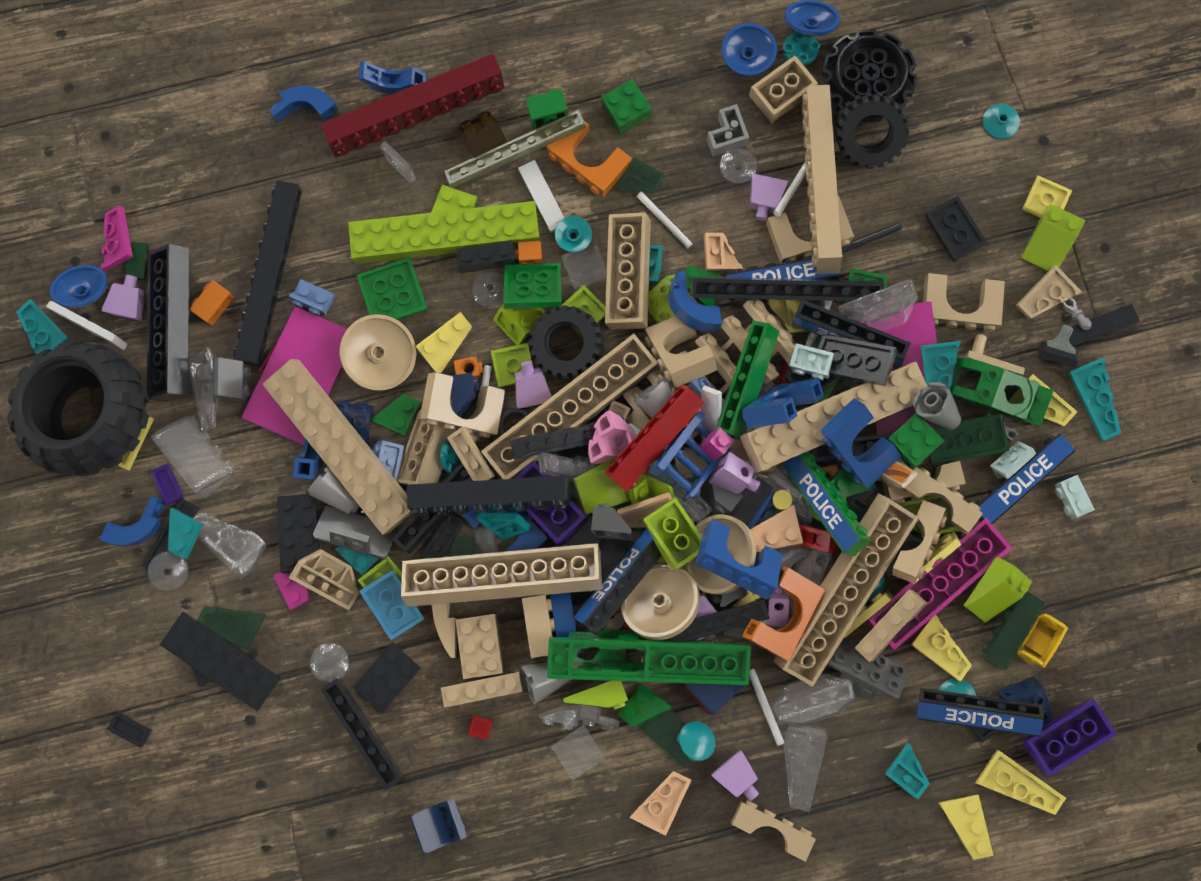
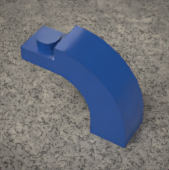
M367 61L360 62L358 80L367 83L368 88L394 94L426 81L427 73L414 67L400 71L386 70Z
M295 86L284 90L279 94L282 101L275 103L272 109L269 110L277 123L299 108L314 110L324 122L339 111L335 102L325 92L311 86Z
M678 271L671 280L672 291L668 296V302L672 311L680 321L693 329L704 332H716L722 324L720 307L703 306L695 302L687 289L685 271Z
M305 438L302 453L299 458H295L293 477L316 479L321 471L323 459Z
M151 496L143 516L134 525L122 527L107 522L100 540L122 547L136 546L148 541L158 532L164 522L157 519L158 515L163 511L164 501Z
M570 593L550 594L557 637H568L569 632H577L575 619L573 618Z

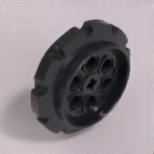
M866 29L856 31L854 37L845 35L833 45L831 50L833 54H827L825 58L822 76L827 78L824 80L823 85H830L831 102L836 101L838 103V111L844 110L846 108L845 104L849 100L853 102L855 96H865V93H860L858 89H863L866 93L871 92L872 95H875L876 92L882 93L883 96L891 97L902 109L906 106L908 102L906 97H912L915 91L917 75L912 73L916 68L915 59L909 49L903 50L901 48V40L886 32L879 36L876 30ZM874 58L880 59L881 62H876ZM855 59H859L863 63H858L855 61ZM884 73H890L891 76H886ZM847 75H853L855 78L850 79ZM876 88H881L884 92H879ZM870 115L863 118L862 121H882L884 117L881 115Z

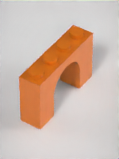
M586 122V128L546 146L547 156L552 161H558L566 172H572L580 183H586L594 194H600L602 197L606 196L632 165V158L618 147L599 166L586 167L580 164L574 157V151L577 145L589 133V124Z
M781 566L777 587L785 591L793 601L794 609L790 621L780 629H772L764 623L751 618L742 637L777 657L789 661L795 653L799 640L804 635L808 622L813 618L814 611L818 603L821 602L825 589L792 569Z

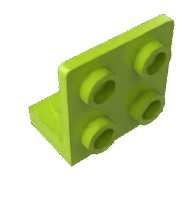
M675 275L666 276L648 293V311L657 323L676 316L668 302V296L672 291L671 280Z
M502 305L493 321L516 345L523 344L531 329L534 330L536 326L534 323L542 318L541 314L544 313V310L542 308L504 309V305Z
M642 474L638 478L636 485L628 490L632 504L667 492L670 493L673 499L675 498L671 485L645 474Z

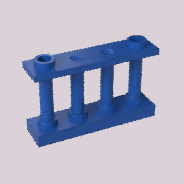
M702 411L689 420L688 426L676 435L674 442L667 446L663 454L649 470L654 475L666 472L687 491L682 498L684 502L691 498L695 499L701 492L699 488L721 458L725 457L732 449L729 447L724 455L712 460L699 448L700 445L692 439V432L698 431L705 438L711 433L702 425L703 422L701 420L705 416ZM683 444H687L708 463L703 470L699 469L682 453L680 448ZM673 458H677L697 476L692 485L671 467L672 464L670 462Z

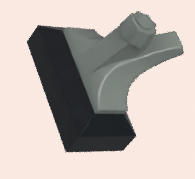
M1063 325L1055 339L1047 340V342L1041 341L1038 346V356L1076 368L1079 362L1078 353L1069 341L1073 328Z

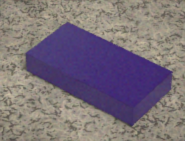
M169 463L151 471L166 506L180 501L181 498H185Z

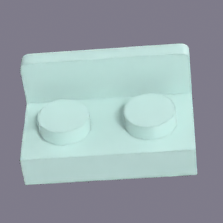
M796 344L789 366L795 374L804 375L807 373L812 375L814 379H828L834 353Z
M1017 441L1009 448V451H1006L990 466L998 479L1002 477L1008 479L1036 453L1033 448Z
M1078 475L1055 484V493L1062 500L1064 511L1071 520L1095 510Z

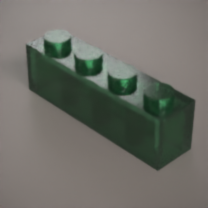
M1027 591L1020 600L1002 615L1003 622L993 630L992 636L994 637L990 643L987 642L984 645L981 658L1000 670H1007L1046 603Z

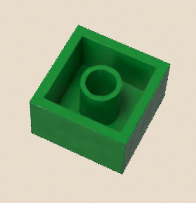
M633 79L601 96V106L620 135L652 117V108Z
M552 89L545 94H534L526 99L528 116L533 130L568 115L562 89Z
M917 412L887 439L901 454L902 457L900 459L912 470L944 442L941 436Z

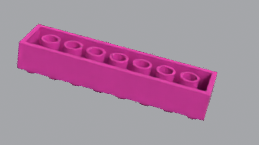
M987 518L981 520L967 535L964 534L959 539L961 545L945 559L936 560L932 570L928 573L924 571L922 578L915 584L908 582L892 596L891 601L865 621L873 629L908 590L913 589L927 602V605L889 642L887 648L890 651L900 646L985 573L996 556L1002 558L1012 549L1010 544Z

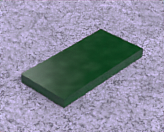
M1002 412L961 420L959 426L953 430H947L939 425L931 426L944 440L929 455L931 465L1009 451Z

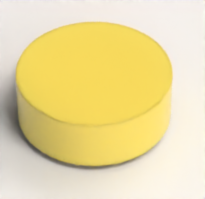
M785 490L777 491L772 498L773 506L781 511L789 508L792 504L791 494Z

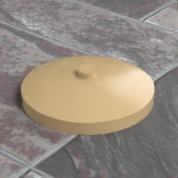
M369 315L358 319L346 330L340 342L339 357L344 372L355 384L372 391H384L398 386L410 375L416 361V345L409 330L398 320L386 315Z
M721 514L707 517L696 525L701 535H703L704 529L712 519L730 527L727 540V548L730 555L738 563L747 567H754L756 559L755 540L750 529L742 521L732 516ZM697 556L684 564L685 571L692 576L698 589L704 592L721 595L730 593L740 587L696 565Z
M668 564L654 565L622 603V615L631 630L643 638L664 640L674 637L683 632L696 617L700 605L699 589L692 576L684 569L679 568L672 571Z

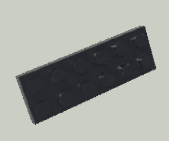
M184 611L159 644L256 711L261 708L282 678Z

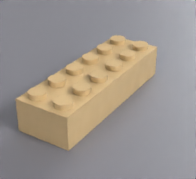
M646 212L609 215L605 324L610 330L641 329L648 326L651 220Z

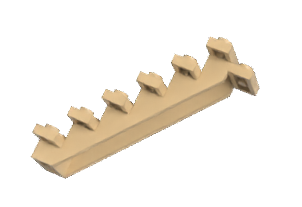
M758 299L747 301L743 307L754 321L769 323L780 331L771 359L780 353L790 365L795 348V341L790 332L785 330L777 316L773 313L769 314L762 301ZM733 315L722 320L721 327L730 338L722 347L717 344L716 339L710 333L699 337L695 341L699 348L708 345L714 355L717 371L726 381V384L719 390L722 392V396L729 391L736 370V366L731 362L726 352L736 345L742 353L751 326L750 324L744 330L740 321ZM770 362L763 380L765 384L779 376L775 366ZM656 370L647 376L653 386H657V381L665 378L663 370ZM668 382L674 394L679 387L674 388L672 382ZM636 386L623 394L634 410L625 420L628 424H633L639 430H642L652 417L635 404L634 400L643 392ZM693 431L691 435L694 438L700 435V433L698 431Z

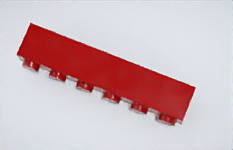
M682 384L604 473L624 491L627 492L629 489H632L636 485L638 478L649 470L652 462L663 454L666 446L673 443L676 435L688 426L689 420L701 411L702 405L705 402L689 387Z

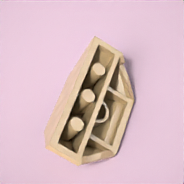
M321 549L299 560L289 576L293 581L347 610H350L359 595L352 567Z

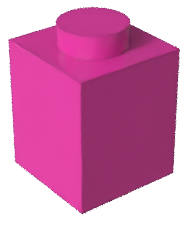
M718 428L706 437L699 448L712 460H715L726 453L734 440L721 428Z

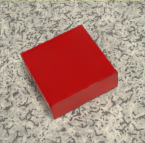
M473 715L468 735L488 740L493 721Z

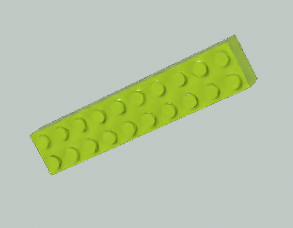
M535 201L348 222L351 258L355 265L401 260L408 257L419 258L457 253L456 249L507 241H512L514 247L518 246V242L540 241Z

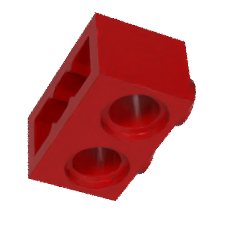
M799 525L803 540L800 546L839 553L840 548L828 530Z

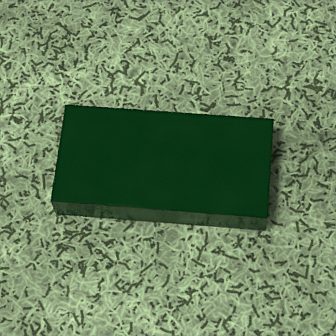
M130 242L133 257L126 262V275L137 277V280H146L149 244Z

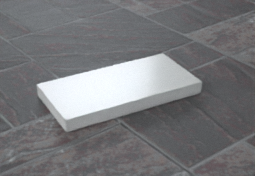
M49 301L46 306L59 316L123 350L127 347V343L115 334L59 304Z

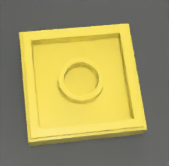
M1037 176L1022 210L1041 218L1045 208L1050 204L1064 210L1072 190Z

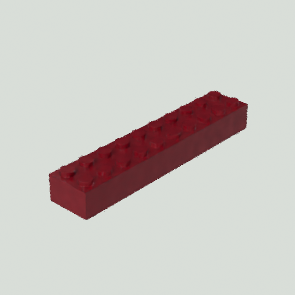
M490 54L330 119L320 125L335 157L344 156L351 150L362 149L366 144L379 142L383 137L396 135L400 130L413 128L422 121H430L437 115L447 114L454 108L464 107L471 101H479L486 95L500 92L505 88L502 72L494 54Z

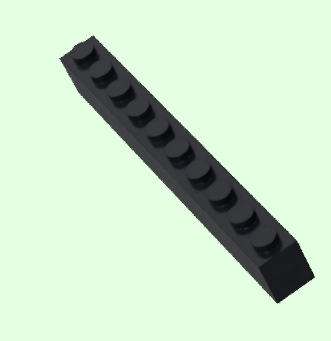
M277 180L276 186L272 188L271 195L273 198L267 208L268 219L263 225L264 236L259 242L260 253L255 259L256 270L250 280L252 285L251 291L246 296L247 307L242 313L243 324L242 328L238 330L239 341L233 351L234 359L243 361L246 365L259 367L263 361L303 191L299 184Z
M690 276V296L692 298L883 302L884 282L879 280Z

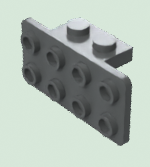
M326 506L314 530L313 538L386 559L394 542L392 538L397 534L398 527L390 533L382 535L369 517L351 512L347 514L337 508Z
M844 637L827 663L829 666L842 672L836 683L871 701L879 692L897 700L901 695L909 670L881 654L874 661L869 662L855 649L859 643Z

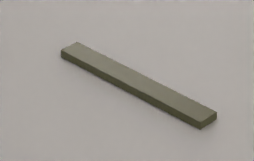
M577 110L445 170L448 183L451 188H455L586 128V124L580 111Z

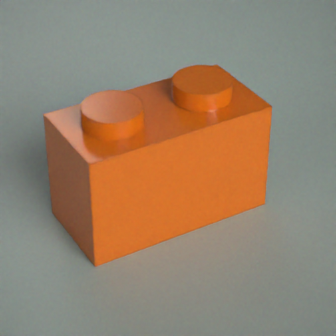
M212 280L204 286L202 294L193 300L189 310L212 327L235 297L224 287Z

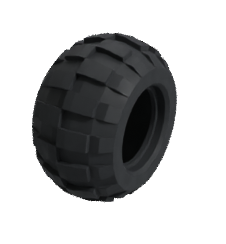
M64 342L58 344L54 350L45 349L35 355L33 358L34 362L29 367L24 366L17 375L20 379L16 388H11L8 397V403L11 405V410L7 415L9 428L15 433L17 438L14 440L23 454L28 456L37 466L63 476L77 475L81 477L99 474V470H102V468L111 469L123 462V456L128 451L133 452L139 444L140 440L137 438L141 429L147 427L149 415L145 412V407L149 403L147 390L141 384L140 380L142 379L132 363L113 349L95 342ZM101 386L104 394V403L98 420L86 433L77 438L70 439L62 426V411L65 403L72 394L81 388Z

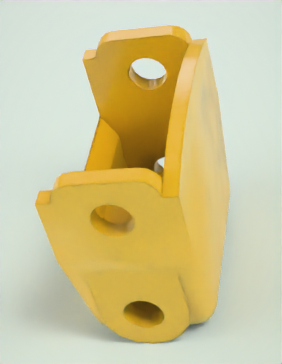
M1046 613L1041 614L1031 622L1016 647L1017 657L1029 665L1045 668L1061 643L1068 627Z

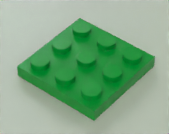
M410 257L357 274L369 315H386L396 320H401L428 310Z
M561 263L505 265L504 309L553 308L562 306Z

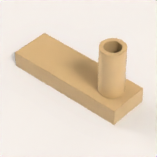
M982 334L975 336L972 351L969 350L964 358L978 360L1023 376L1025 368L983 355L987 337Z
M461 427L447 437L473 481L490 480L494 477L493 472L475 444V434H469L465 427Z

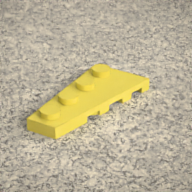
M999 750L995 751L975 782L1056 815L1066 797Z

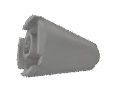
M665 378L658 380L657 386L651 385L634 400L635 404L652 418L673 395Z
M932 382L928 384V387L925 389L921 388L917 392L913 405L920 417L947 430H953L959 426L961 416L951 391L945 384Z
M328 466L306 491L310 496L347 514L350 512L355 513L360 507Z
M548 662L524 665L520 669L524 687H527L529 691L527 693L533 704L539 703L573 679L547 678Z

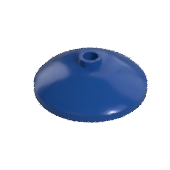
M803 0L791 4L786 9L785 21L794 31L800 34L823 36L837 29L840 23V15L829 4L815 0Z
M744 23L735 26L726 34L722 43V57L725 64L733 72L742 76H757L766 72L774 63L777 55V44L771 32L765 27L754 23ZM749 53L751 57H746L745 54Z
M80 265L72 267L55 278L50 287V295L55 303L64 308L85 307L94 303L102 296L107 288L108 280L104 271L96 266Z

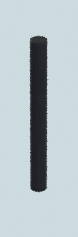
M896 223L852 241L850 245L841 247L842 254L902 229L900 223Z

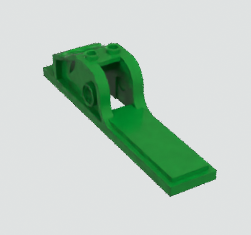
M956 357L950 389L954 398L998 413L1002 412L1006 416L1041 427L1054 390L1040 386L1038 382L1005 369L970 358ZM962 369L981 374L975 391L956 386ZM1007 385H1014L1013 387L1021 389L1022 403L1010 404L1007 401L1004 392Z
M604 629L600 630L597 635L589 631L569 632L568 637H549L547 678L749 685L751 645L650 640L637 635L632 630ZM599 647V651L590 660L577 657V652L581 648ZM626 648L644 650V663L626 659Z

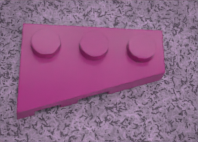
M117 206L105 213L103 235L106 237L105 246L102 247L104 263H101L100 267L104 272L133 257L125 211L121 206Z

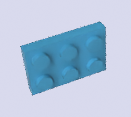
M393 569L359 590L390 640L424 620L417 606L407 607L401 597L402 582Z

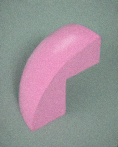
M612 411L605 412L594 425L596 430L593 439L589 440L588 448L590 462L599 464L615 461L636 437V434L626 421Z

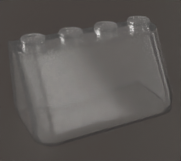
M186 415L159 429L151 435V438L197 495L207 498L236 475L233 471L235 467L228 459L224 460L221 456L223 452L217 445H212L210 435L205 430L201 431L198 427L200 425L199 421L194 416Z

